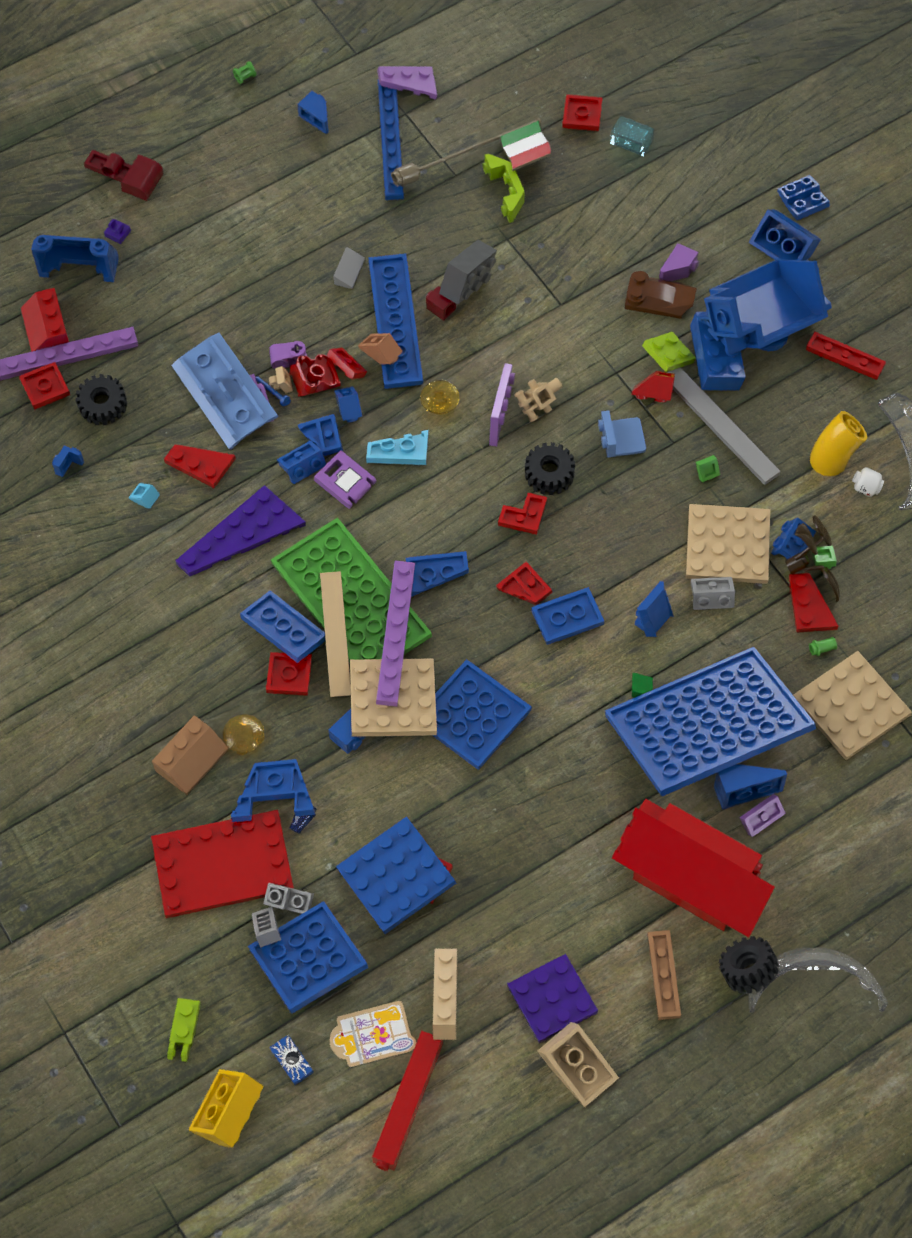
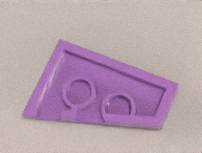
M378 67L381 86L400 91L403 89L414 91L413 94L420 95V93L430 95V98L436 100L437 91L432 67Z

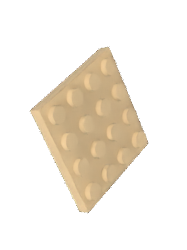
M689 504L686 579L732 577L733 582L768 584L770 509Z
M859 651L793 694L815 722L816 727L845 760L858 753L912 714L907 705Z
M382 659L350 660L352 737L437 735L434 659H403L397 706L376 704Z

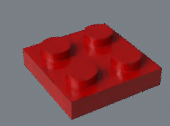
M566 94L562 128L599 131L603 97Z
M55 362L19 376L34 410L70 395L69 389Z
M270 652L266 693L308 696L312 655H307L297 663L285 653Z

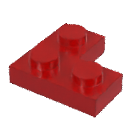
M527 493L523 509L503 505L498 526L537 535L547 503V497Z

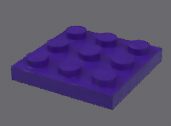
M566 954L507 983L510 993L538 1043L555 1036L569 1023L578 1024L598 1013L597 1007Z

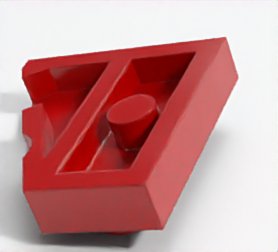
M527 561L496 585L499 591L538 605L553 593L552 589Z

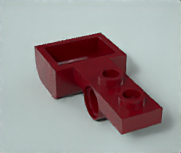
M92 150L84 162L85 168L121 182V190L145 201L148 200L163 175V168L158 162L142 155H138L133 164L130 165L125 163L124 159L116 153H111L108 156Z

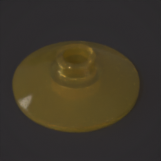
M435 380L423 387L420 401L427 411L434 414H446L458 405L459 391L451 382Z

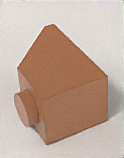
M390 333L370 334L358 345L363 352L379 364L391 365L398 360V356L403 352Z

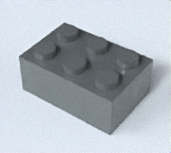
M479 239L448 263L439 293L456 304L461 303L464 299L467 300L474 291L477 292L481 285L488 283L492 275L490 271L496 262L495 255L497 250Z

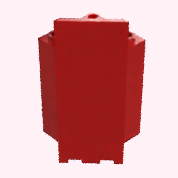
M645 799L639 809L635 807L632 814L633 819L626 826L620 839L621 843L614 851L612 859L634 871L633 880L723 932L729 926L749 938L775 889V886L759 878L763 864H761L762 855L669 803L666 809H663Z

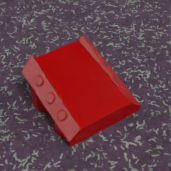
M319 354L312 360L307 356H299L296 364L290 365V375L297 389L298 397L341 386L332 360L324 354Z

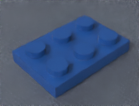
M589 587L531 607L532 614L547 645L604 625V619Z

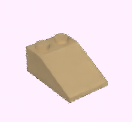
M569 1023L537 1050L550 1069L584 1107L619 1078L578 1024Z

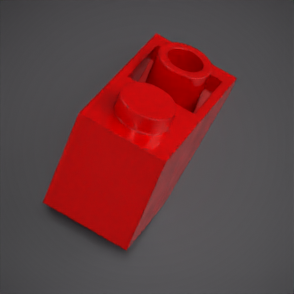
M655 371L633 387L632 395H636V398L644 400L647 397L655 398V401L663 403L667 402V400L671 401L675 374Z

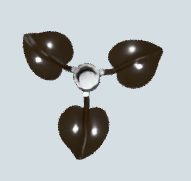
M814 515L813 523L820 534V539L814 543L807 526L804 523L800 524L795 535L801 538L808 547L801 553L786 559L785 563L791 574L801 570L804 573L811 570H821L836 595V602H838L840 598L839 585L829 568L823 565L808 567L810 560L806 555L807 553L812 551L814 555H817L818 550L816 546L825 541L827 546L832 545L827 529L823 526L821 520Z

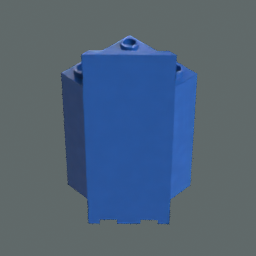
M777 259L709 289L710 296L704 298L707 311L696 317L700 322L704 320L709 326L708 331L716 341H721L725 345V351L730 356L745 348H763L828 317L827 310L831 309L832 306L831 302L823 294L817 261Z

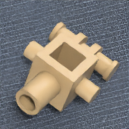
M554 378L549 383H536L535 379L528 382L529 390L525 393L523 390H520L514 394L519 401V407L524 408L522 412L527 414L530 422L538 418L534 410L543 409L545 413L552 410L549 404L556 400L554 393L563 387L558 378Z

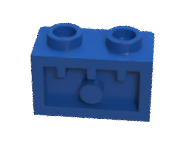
M311 440L277 459L279 466L288 473L293 484L326 465L321 449Z
M797 517L784 523L781 528V535L773 543L772 555L775 556L780 553L788 559L801 553L808 547L801 538L795 535L798 526L804 523L801 519ZM804 523L809 529L812 537H814L816 531L812 529L810 526H808L806 523Z

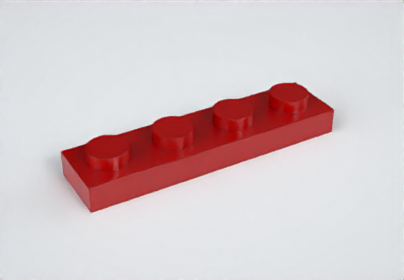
M815 331L806 346V350L875 380H878L886 364L884 360Z

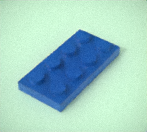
M268 591L240 613L243 621L297 663L326 641L324 631L272 591Z

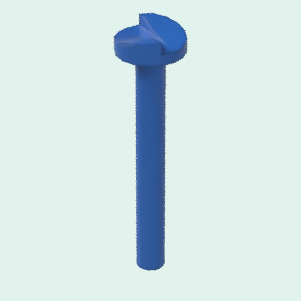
M259 376L255 377L258 383H262L269 392L280 400L281 406H286L291 402L288 395L283 397Z

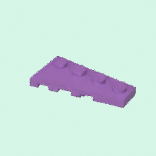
M504 364L492 410L489 441L491 446H497L501 426L504 424V412L508 408L507 398H510L512 391L510 384L513 385L515 380V373H512V364Z

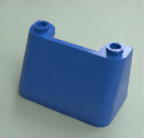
M40 235L33 241L31 251L39 277L49 278V272L52 270L60 271L61 263L96 265V272L103 274L105 282H114L119 260L118 252L103 239Z

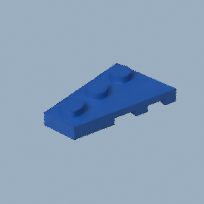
M466 551L406 558V562L415 563L411 597L469 573Z

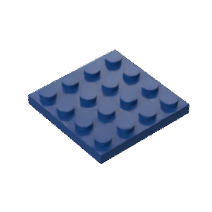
M466 659L435 693L437 735L432 736L479 770L530 713L532 706Z
M407 816L336 866L384 934L456 884L454 878Z
M324 901L279 927L280 941L260 947L258 941L248 946L250 952L291 1014L368 968L366 961Z

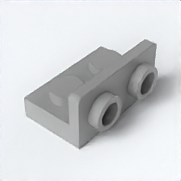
M732 577L691 579L694 610L734 608L735 589Z

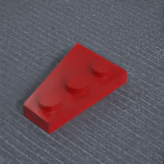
M177 444L172 447L164 458L166 464L212 488L216 487L236 460L233 454Z
M810 573L789 574L788 579L796 632L838 630L839 626Z

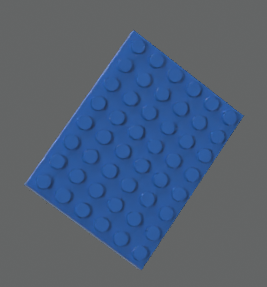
M755 647L605 710L606 718L662 797L816 729L815 722Z

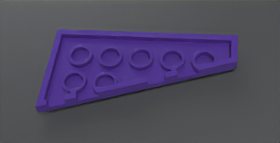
M264 485L175 561L186 574L193 576L211 568L217 562L227 561L233 555L240 552L243 554L268 543L276 536L281 534L284 536L290 533V530L297 527L302 528L306 526V522Z

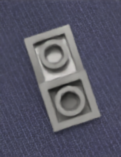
M268 883L263 904L303 914L311 909L314 894Z

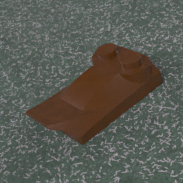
M636 271L630 277L625 309L681 319L684 312L693 307L697 288L686 284L652 278L646 272Z

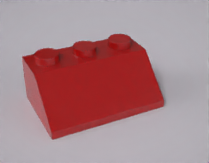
M55 288L35 292L21 307L31 352L69 343Z

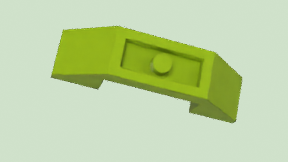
M485 154V163L482 164L485 174L488 173L491 180L503 177L505 184L509 185L510 195L503 197L501 211L503 216H507L509 223H511L524 204V189L516 171H512L511 162Z

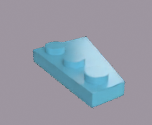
M428 430L414 436L406 434L404 438L400 439L387 438L368 442L367 463L426 465Z

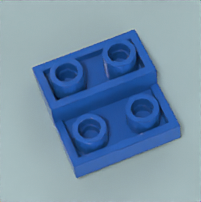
M811 175L777 188L782 201L796 220L830 207V201L820 192V185Z

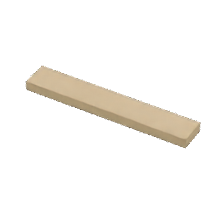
M341 571L320 573L330 697L351 696Z

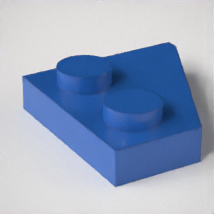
M334 414L298 424L299 430L309 441L311 440L321 449L324 456L343 451Z

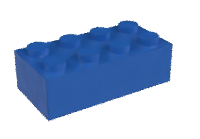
M696 312L690 328L701 389L740 390L746 378L741 350L729 356L725 351V345L721 341H716L708 331L709 326L704 320L700 322L696 317L704 312Z

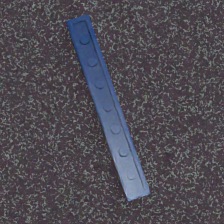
M378 80L385 200L404 199L403 186H396L391 177V173L396 168L402 166L397 90L381 86Z

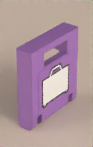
M339 451L314 476V481L348 509L353 506L352 502L356 504L371 489V484L374 485L376 483V479L343 451ZM337 464L340 468L329 477L327 473Z

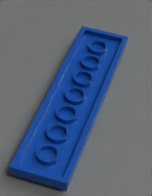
M406 254L369 257L378 334L390 333L403 351L395 363L391 365L382 364L384 389L423 385Z

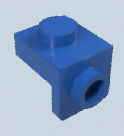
M63 446L52 462L55 474L63 477L72 462L83 465L82 453L76 448Z

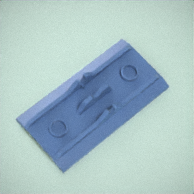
M220 333L210 336L171 365L229 450L265 423L279 417Z

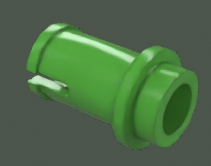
M834 637L820 641L813 640L809 644L810 653L816 656L837 649V642Z

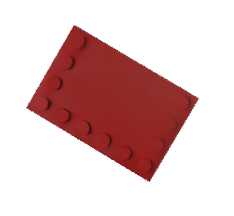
M278 810L254 814L251 821L232 822V819L151 836L166 918L265 898L268 883L294 888Z

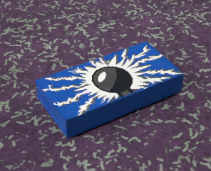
M289 1035L270 1047L271 1052L294 1085L314 1073Z

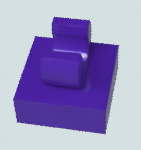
M112 219L104 234L105 237L121 244L131 232L130 226Z

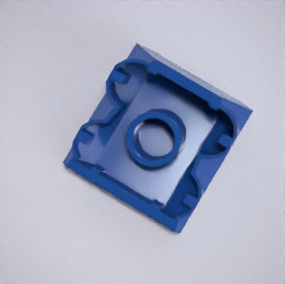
M663 581L656 585L636 611L637 619L635 625L644 631L646 637H657V631L670 616L674 617Z

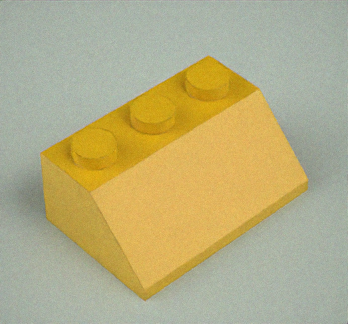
M219 1069L188 1130L220 1146L233 1148L240 1137L242 1128L250 1117L255 1103L260 1098V1093L264 1086L246 1073Z

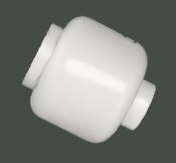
M868 467L863 468L861 472L857 471L852 480L855 483V490L868 497H872L875 494L878 495L884 484L882 475Z

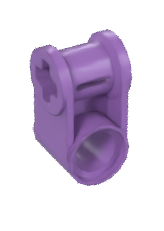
M300 341L274 344L269 348L271 366L274 369L281 366L284 368L290 367V365L296 364L297 357L307 356L306 347Z

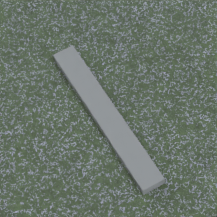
M681 367L667 372L675 374L673 390L764 485L780 475V470Z

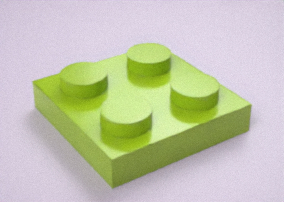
M673 332L645 340L642 345L665 372L692 364L696 359Z

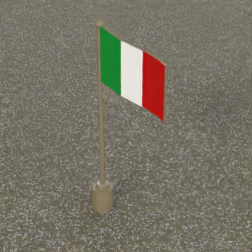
M536 118V120L424 166L418 167L411 162L396 168L391 173V177L396 186H405L419 180L420 171L498 139H501L503 150L512 164V171L551 156V149L539 126L541 119Z

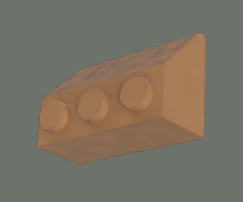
M194 715L152 760V763L158 774L188 795L229 748L211 727Z

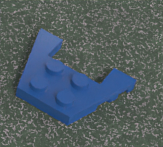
M297 760L254 763L245 783L246 788L237 800L238 805L235 811L231 813L232 822L251 821L253 802L295 798L294 813L296 816L315 815V810Z

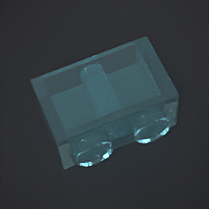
M620 116L611 131L610 143L644 156L653 141L654 128Z

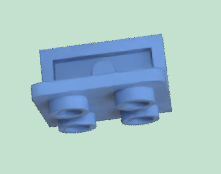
M609 411L601 412L598 428L599 432L602 431L603 434L601 442L602 447L606 448L607 458L644 453L646 451L641 421L638 417L611 421Z

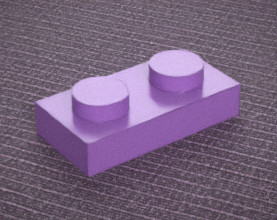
M773 794L742 815L740 820L747 834L753 837L786 813L778 796Z

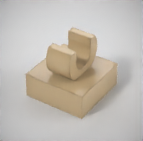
M283 366L275 368L276 375L269 377V384L273 385L275 390L282 389L285 393L292 392L291 375Z

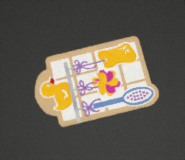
M401 1001L338 1016V1026L332 1030L330 1036V1046L337 1057L346 1059L349 1067L410 1052L416 1045V1039L411 1036Z

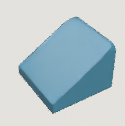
M139 483L129 496V499L150 509L160 494L153 485Z

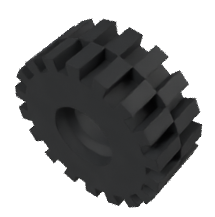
M99 374L100 378H96L93 375L90 381L88 378L85 379V385L80 384V391H76V403L82 417L87 419L89 423L94 421L95 425H99L100 422L103 425H108L107 421L114 423L116 422V417L120 419L122 417L121 412L125 413L127 398L121 383L119 384L118 379L115 378L113 380L110 375L105 378L104 374ZM99 395H107L109 397L103 404L94 403V399Z
M551 442V446H547V443H542L541 448L537 445L534 451L531 449L529 456H526L525 478L528 480V485L530 487L533 486V490L536 492L538 489L541 490L540 494L545 495V492L553 495L554 491L560 494L562 493V488L566 491L568 485L573 483L575 475V461L573 455H569L570 450L567 448L563 450V445L561 444L556 447L553 442ZM552 463L558 469L554 472H546L542 469V466Z
M750 936V940L743 937L741 942L738 943L736 940L733 942L734 945L732 947L728 945L725 948L727 952H722V959H719V968L728 986L733 991L738 990L739 993L743 994L744 990H746L747 994L752 993L753 989H756L757 992L760 991V987L763 985L766 988L769 985V980L774 981V974H778L779 971L777 968L779 967V962L767 940L764 941L761 937H758L756 940L755 936ZM754 964L752 967L745 969L748 965Z

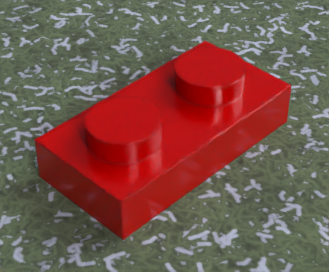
M341 347L329 350L327 356L334 365L345 372L348 378L358 379L365 377L367 371L345 349Z

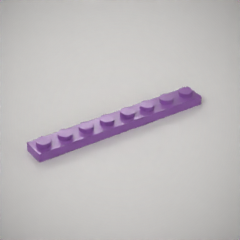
M134 327L0 359V380L23 375L52 362H55L57 366L137 347L138 342Z
M395 561L376 698L377 705H398L415 570L414 562Z

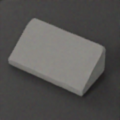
M346 247L334 274V284L353 289L365 258Z

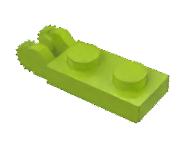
M178 998L169 1039L170 1044L167 1055L169 1060L174 1059L176 1046L183 1045L181 1061L187 1062L190 1047L193 1045L200 1001Z

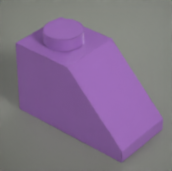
M678 243L661 268L659 279L674 281L687 278L699 265L697 260L698 252Z

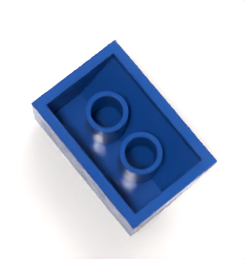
M768 209L749 243L774 260L807 261L812 256L821 239L778 210Z

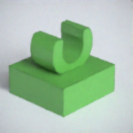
M714 455L696 462L698 476L702 482L720 476L718 461Z
M833 546L817 547L818 554L814 555L812 553L815 566L823 565L829 569L836 566L837 560Z

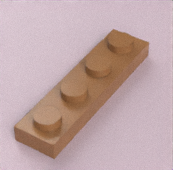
M670 930L648 932L658 1020L681 1018Z

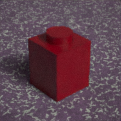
M437 286L426 296V309L444 321L456 309V303L439 293L441 287Z

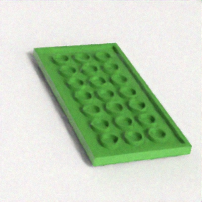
M338 517L271 559V564L324 631L320 573L341 571L342 587L348 586L350 589L343 595L348 660L350 662V660L382 659L392 584ZM411 607L409 610L404 655L432 637L431 631Z

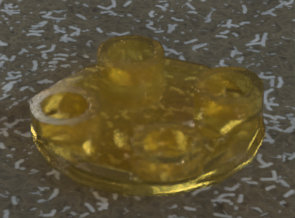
M247 714L231 718L223 729V740L226 746L239 755H245L256 749L265 739L264 727L260 720Z

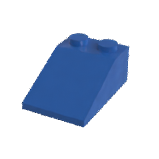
M736 764L716 773L714 789L724 810L782 792L787 772L785 770Z

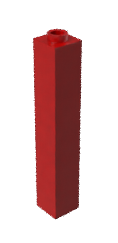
M421 1030L372 1156L373 1163L381 1170L388 1171L391 1169L395 1171L442 1049L443 1040H433V1034Z

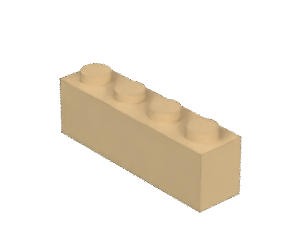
M435 949L433 1040H456L457 949Z

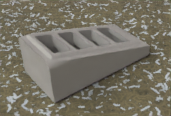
M272 906L252 913L255 935L260 947L281 940Z

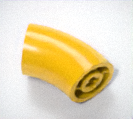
M841 411L826 426L815 442L810 455V463L817 473L823 476L839 475L845 470L853 453L867 440L865 429L854 416L848 412Z

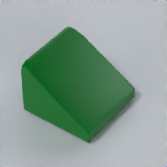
M632 673V697L635 698L653 690V678Z

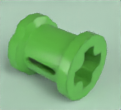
M249 61L241 68L233 69L234 77L239 84H242L244 80L251 76H257L254 66Z

